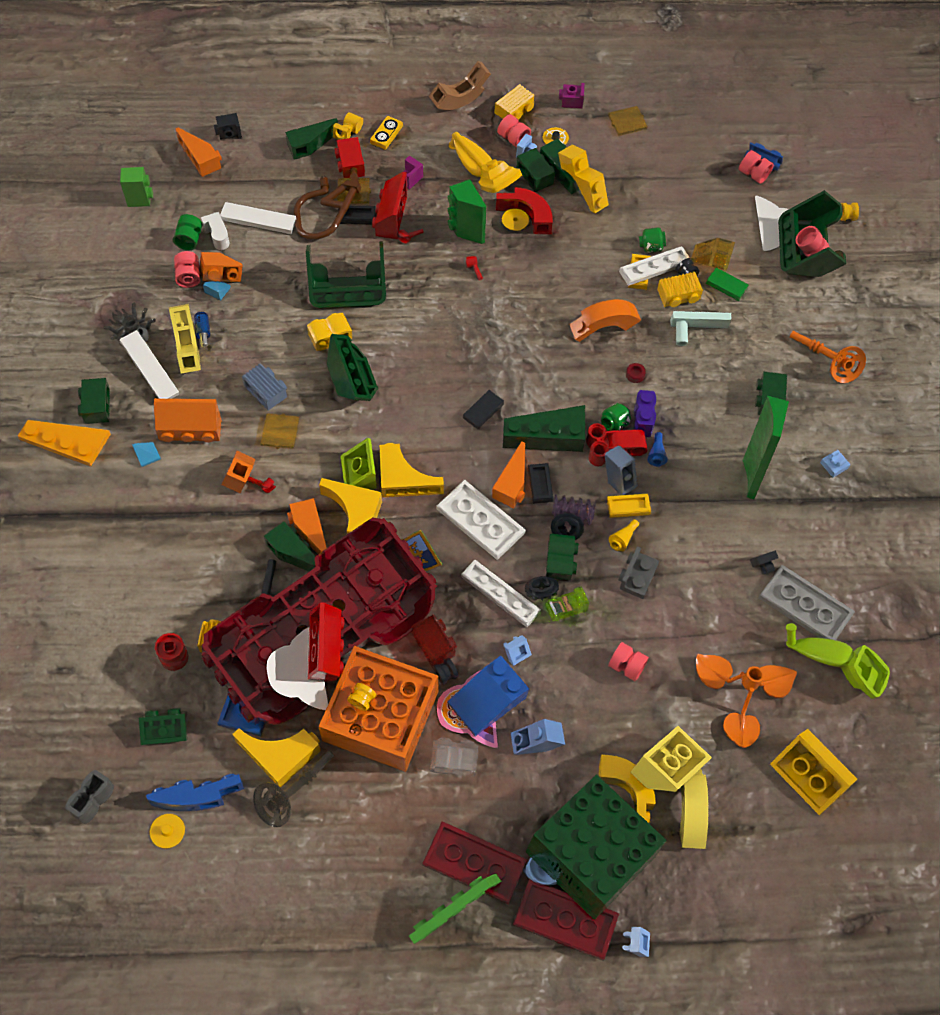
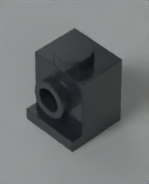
M237 113L216 116L217 124L214 125L216 136H220V140L232 137L242 139Z

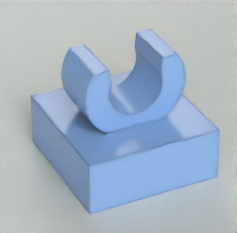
M525 134L517 144L516 158L520 154L537 148V145L532 143V136Z
M839 450L822 458L820 462L832 477L847 470L851 465Z
M523 635L513 637V641L508 644L504 643L509 662L513 666L532 655L527 639Z
M631 927V932L623 933L624 937L631 938V944L622 946V949L632 952L639 957H649L650 932L641 927Z

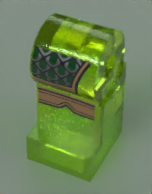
M581 586L575 588L573 592L550 599L545 603L551 620L559 621L587 612L589 601Z

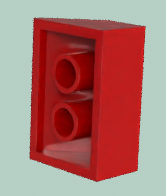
M401 172L385 181L384 189L380 190L379 199L381 201L376 205L377 217H374L372 222V228H375V236L398 238L408 197L407 172Z
M319 603L309 615L308 680L335 681L343 673V661H340V652H343L344 640L341 639L344 617H341V609L326 603Z

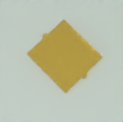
M637 106L608 113L612 127L615 128L618 136L645 130L648 127L644 120V115H641Z
M338 178V187H339L342 183H344L346 180H351V179H350V178ZM359 178L361 190L355 194L351 204H369V194L371 193L370 178ZM349 191L339 195L337 201L343 202Z
M284 413L281 415L266 414L261 446L276 447V449L280 447L294 449L300 418L298 416H287Z

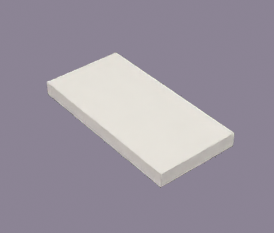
M466 480L461 482L436 506L440 513L496 560L513 546L526 531Z

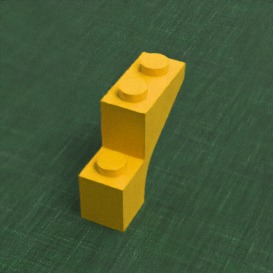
M572 144L558 152L561 169L568 172L574 178L590 211L597 213L608 206L603 173L589 167L586 150Z

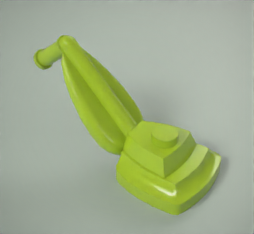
M793 623L786 625V645L788 648L796 650L817 662L841 667L853 688L861 689L871 699L879 697L884 692L889 680L890 670L884 661L869 647L863 645L853 651L848 644L832 639L802 638L796 640L797 626Z

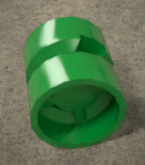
M190 214L181 215L172 239L173 243L183 250L195 249L202 230V221Z

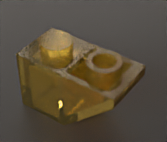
M714 238L696 244L691 259L693 262L727 271L735 242Z

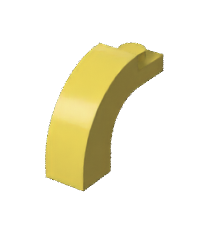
M189 304L169 307L181 374L201 370L198 345Z
M700 769L680 788L682 814L679 834L682 848L706 849L708 788L706 775H703L702 769Z

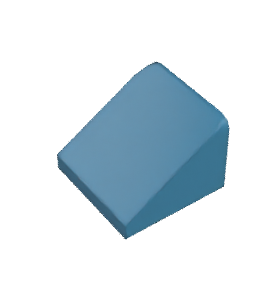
M208 281L203 284V288L206 294L221 301L231 288V285L223 281Z

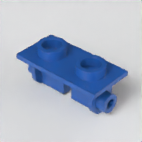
M750 142L749 150H747L746 154L751 150L761 155V159L766 158L774 164L772 171H778L780 164L783 163V156L778 151H770L759 143L753 144Z

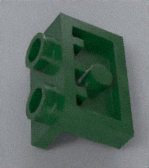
M181 708L167 709L168 713L160 714L158 710L145 711V715L139 717L141 745L187 741V711L181 712Z

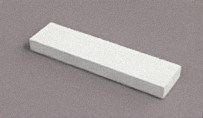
M225 202L220 214L222 221L292 234L296 216L228 202Z
M681 246L623 266L619 272L629 286L675 270L682 260L690 257Z
M137 330L120 339V343L158 399H172L179 395V391Z
M476 560L461 574L465 581L525 627H528L541 612V609Z

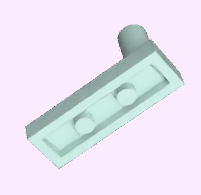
M673 311L670 324L671 327H676V345L686 346L688 344V327L728 328L731 322V313Z

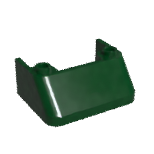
M379 241L380 260L371 261L367 264L366 276L328 278V270L325 265L312 263L311 245H307L306 263L310 303L317 308L382 304L386 299L383 241Z

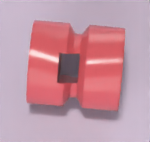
M510 114L500 122L497 133L517 148V144L525 134L531 135V129L524 123H520L516 117Z
M751 150L743 158L739 171L747 176L751 175L754 181L762 184L771 173L774 164L766 158L761 159V155Z
M815 226L803 228L795 239L796 244L807 258L829 247L828 242L822 237V234Z
M189 251L180 252L175 255L176 284L184 288L197 286L201 281L198 256Z
M621 642L608 666L617 672L624 671V676L636 682L649 657L639 651L634 653L632 647Z

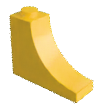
M386 443L379 445L382 498L444 494L443 477L428 476L412 468L403 457L400 444Z
M321 478L319 484L321 495L337 502L348 517L347 534L372 517L377 518L382 504L381 492Z
M240 728L232 734L235 742L279 788L321 751L318 737L313 732L308 733L305 729L294 736L278 741H264L253 738L244 733Z

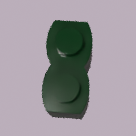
M550 534L546 564L547 577L571 581L572 575H576L577 562L573 561L574 555H578L579 543H575V536Z

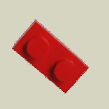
M358 137L337 140V148H334L336 159L340 160L337 162L339 173L342 172L344 180L350 179V169L353 167L357 168L358 177H364V161Z

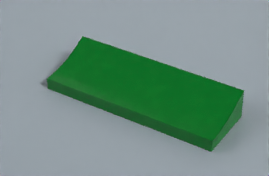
M771 396L766 398L743 458L748 481L746 498L755 499L781 438L789 401Z

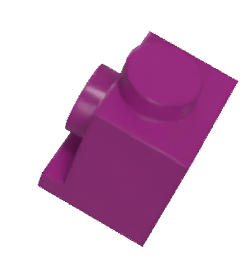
M581 83V85L563 84V89H559V100H562L563 108L583 109L585 83Z

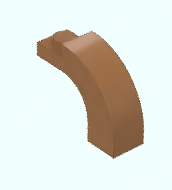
M477 61L462 81L454 85L438 83L429 97L439 109H458L468 105L480 96L485 90L482 85L491 73L482 62Z

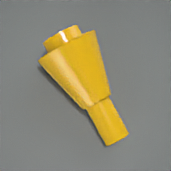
M633 519L627 527L610 535V546L616 551H625L634 530L639 526V522Z

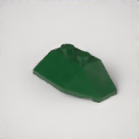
M331 334L327 367L338 396L352 400L371 401L378 390V386L366 356L351 342L352 339L349 336Z

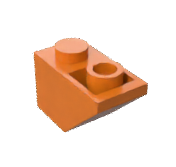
M201 252L199 269L203 281L241 282L242 263L222 253Z
M236 451L221 485L241 493L254 466L255 459Z

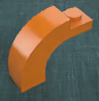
M614 299L602 301L580 311L582 316L569 325L575 340L580 342L598 329L607 326H618L626 331L639 323L641 318L634 304L626 300Z

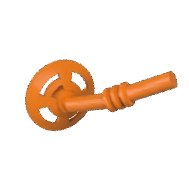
M792 331L790 334V338L808 346L809 350L813 349V352L817 351V354L821 353L831 358V376L839 383H849L855 380L865 368L866 355L859 347L848 346L836 353L825 347L824 343L816 342V339L811 340L795 331ZM850 350L856 351L857 354L855 355V354H853L852 352H848V351H850ZM855 361H859L857 368L852 373L851 369L853 368ZM836 373L843 374L845 377L837 376Z

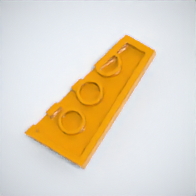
M27 420L18 434V438L26 443L91 467L111 434L109 430Z

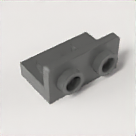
M637 546L635 553L630 552L626 561L629 566L627 570H622L618 581H621L620 590L644 599L658 567L659 560L640 553L641 548Z

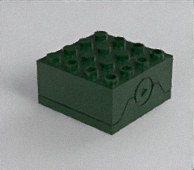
M596 774L533 835L526 853L553 880H556V883L595 920L656 857L667 840Z

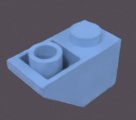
M542 719L511 732L515 755L546 752L565 745L562 723Z

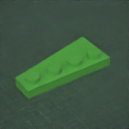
M497 873L485 879L481 876L469 884L471 887L469 891L464 894L461 890L451 898L453 903L445 907L443 904L432 912L434 916L428 922L426 919H423L413 926L415 931L409 935L412 942L415 944L446 923L447 919L452 918L465 909L467 904L484 895V891L499 884L501 879Z

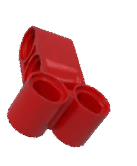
M598 423L592 424L588 429L586 444L591 448L588 460L594 466L604 465L606 462L605 453L617 446L624 448L631 456H641L648 451L643 430L606 431V428Z

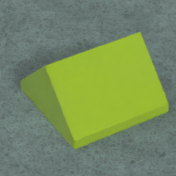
M366 438L341 455L343 480L345 484L365 489H377L371 439Z

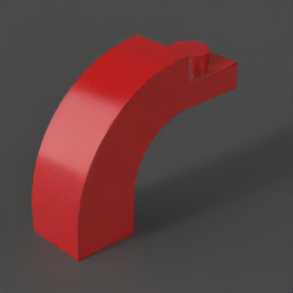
M517 187L514 188V193H496V211L521 209L527 213L532 221L533 234H552V211L546 200L539 194Z

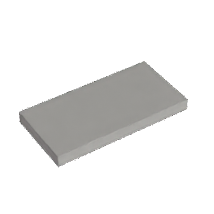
M783 565L779 567L758 597L819 638L836 640L855 613L854 610Z

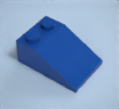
M499 656L474 676L447 703L472 734L477 736L525 700L529 688L504 658Z

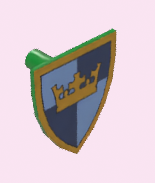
M422 530L416 531L404 538L410 546L409 551L413 556H418L422 561L425 571L442 565Z

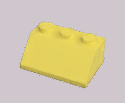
M677 726L643 755L631 773L647 789L676 792L712 757Z

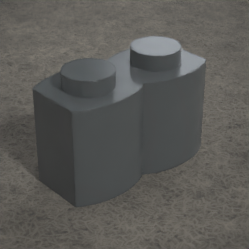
M94 770L85 777L81 784V789L70 796L65 809L74 818L83 824H87L97 814L99 805L109 799L113 793L114 785L109 778Z

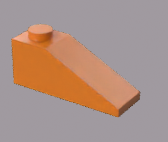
M179 127L175 129L178 142L202 177L221 169L220 161L222 157L218 150H214L208 142Z
M521 441L492 488V498L513 509L517 502H522L525 496L523 491L525 471L524 442Z
M314 498L289 504L291 512L287 513L290 525L294 524L300 537L317 554L327 549Z

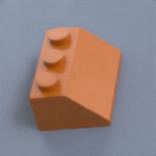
M154 398L155 431L159 441H204L208 443L220 441L222 420L216 399Z

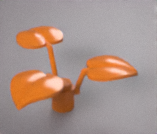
M698 654L696 657L697 674L700 680L710 688L721 689L725 681L732 683L742 679V685L748 690V694L741 714L730 713L724 719L723 729L727 737L739 747L747 748L757 740L760 733V724L757 718L751 715L745 716L752 693L759 686H763V690L767 695L774 698H783L792 689L797 671L775 665H766L761 668L752 666L748 668L746 673L741 672L739 675L730 678L733 669L725 658Z

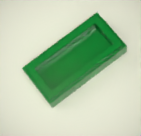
M717 267L706 281L707 285L737 301L741 299L749 287V284Z

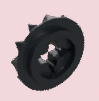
M566 511L563 514L557 513L551 522L552 534L575 536V540H577L584 532V523L581 517L576 516L574 512L572 514ZM566 521L571 525L569 532L566 526H564Z
M547 576L535 577L525 584L527 597H532L533 600L541 599L543 601L545 598L551 599L552 596L557 595L559 590L558 582L554 578Z

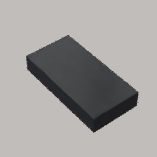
M350 205L340 224L372 225L376 214V206Z
M488 390L463 414V419L476 429H479L504 405V400L491 390Z
M548 463L528 465L533 504L553 502L554 498Z

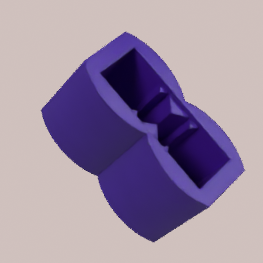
M639 390L634 406L635 421L633 430H643L645 437L650 438L656 421V412L654 410L657 400L654 391Z

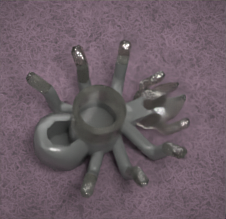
M133 302L131 307L132 315H128L124 309H121L122 312L115 310L117 314L112 312L115 322L109 319V322L113 326H121L120 328L114 329L111 326H104V329L110 330L114 334L124 330L120 337L117 335L110 337L111 340L117 339L118 341L125 337L126 334L128 335L137 330L143 340L147 342L149 339L147 330L150 329L152 323L156 322V319L149 320L146 326L140 325V323L145 321V314L148 309L144 308L141 313V319L137 320L136 303Z

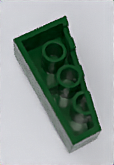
M585 405L504 418L502 448L517 449L522 441L525 443V449L583 452L585 443Z

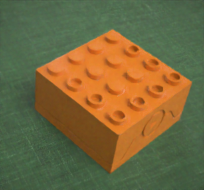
M354 646L319 724L322 741L406 772L438 694V675ZM356 683H362L376 693V697L370 700V707L367 711L354 707L347 700L349 695L354 693Z

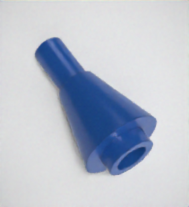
M660 432L655 433L654 443L647 458L648 463L656 467L665 465L668 461L662 443L663 434Z

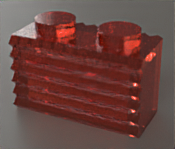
M432 614L411 626L412 635L432 668L433 665L441 664L447 658L455 657L456 642L452 636L448 638L445 631L447 629L442 619L437 620L436 616Z

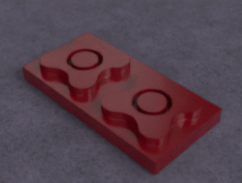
M442 821L422 866L470 887L469 884L480 876L485 879L497 873L501 882L484 892L486 895L509 905L527 859Z
M529 879L513 926L604 961L619 913L606 908L594 920L566 892L548 885L538 884Z

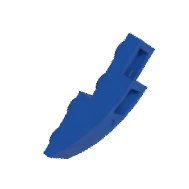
M228 774L223 776L222 780L201 783L198 788H195L192 780H181L176 782L174 786L166 789L164 787L156 788L152 793L147 794L146 797L151 806L161 809L200 811L223 806L222 796L243 790L244 786L239 774Z

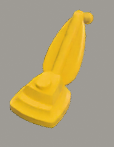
M458 132L452 134L449 148L456 150L462 164L472 175L480 177L479 185L482 190L496 193L522 176L520 169L508 166L505 161L492 160L473 141L461 136Z

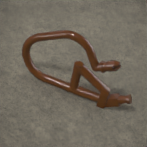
M353 167L350 169L351 180H346L328 194V178L326 176L323 178L322 176L320 178L319 190L308 192L297 200L294 206V216H296L295 227L301 237L309 240H318L328 237L335 232L355 194L361 190L357 168ZM349 191L343 202L334 200L343 192ZM328 194L321 199L320 203L323 206L340 209L334 222L328 229L319 233L304 231L301 224V206L308 199Z

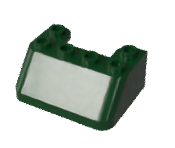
M825 190L788 209L779 217L780 267L786 274L821 277L846 265V255L841 250L834 252L831 248L827 247L807 258L795 241L797 234L803 228L815 226L822 234V237L828 242L827 227L841 219L842 204Z

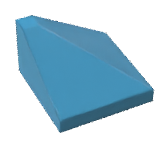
M153 442L135 443L132 445L142 467L161 460Z

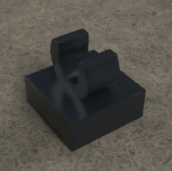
M775 550L751 558L750 561L752 567L760 565L761 572L766 574L775 571L772 560L779 557Z

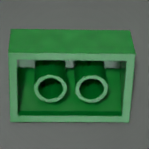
M469 179L449 186V220L447 222L450 230H453L457 237L480 244L485 243L486 205L472 181Z

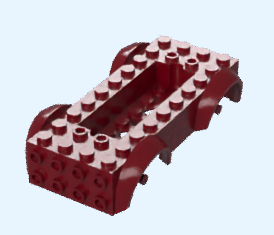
M372 517L315 556V568L274 597L262 593L204 634L203 644L201 645V659L208 669L212 667L215 670L214 677L222 687L226 685L231 701L235 705L237 703L240 704L242 707L241 714L248 723L252 721L254 725H257L259 722L264 721L278 725L293 719L310 706L299 697H287L277 693L272 688L267 675V661L275 650L291 644L292 640L297 636L296 629L299 626L309 627L310 612L319 603H326L331 606L336 600H341L345 603V609L341 612V617H344V628L341 630L344 649L343 652H340V661L349 658L354 646L362 648L371 641L381 645H389L401 640L417 628L427 617L435 601L437 582L431 573L427 574L423 569V563L420 558L413 556L409 551L410 546L406 540L399 538L396 534L397 530L391 522H387L385 518Z

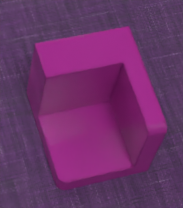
M411 156L405 159V170L403 171L407 172V188L409 190L423 178V164Z

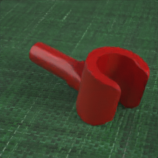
M401 229L398 232L400 236L397 239L406 244L413 236L422 234L424 231L419 229L408 233Z
M466 257L467 268L473 267L478 279L482 280L483 277L478 269L477 257Z
M250 476L247 481L260 486L265 493H270L276 488L271 478H267L264 482Z

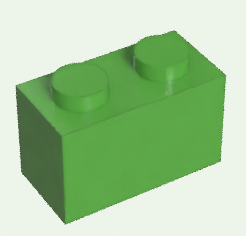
M144 167L121 168L120 184L127 206H150V198H153V189L149 187L150 179L149 175L145 174Z

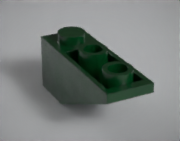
M337 118L285 132L287 145L293 159L312 155L333 138V126L335 123H338Z
M283 521L264 535L266 546L279 560L309 572L315 568V556L317 555L311 552L312 549L305 540H300L298 532L292 525L289 527Z

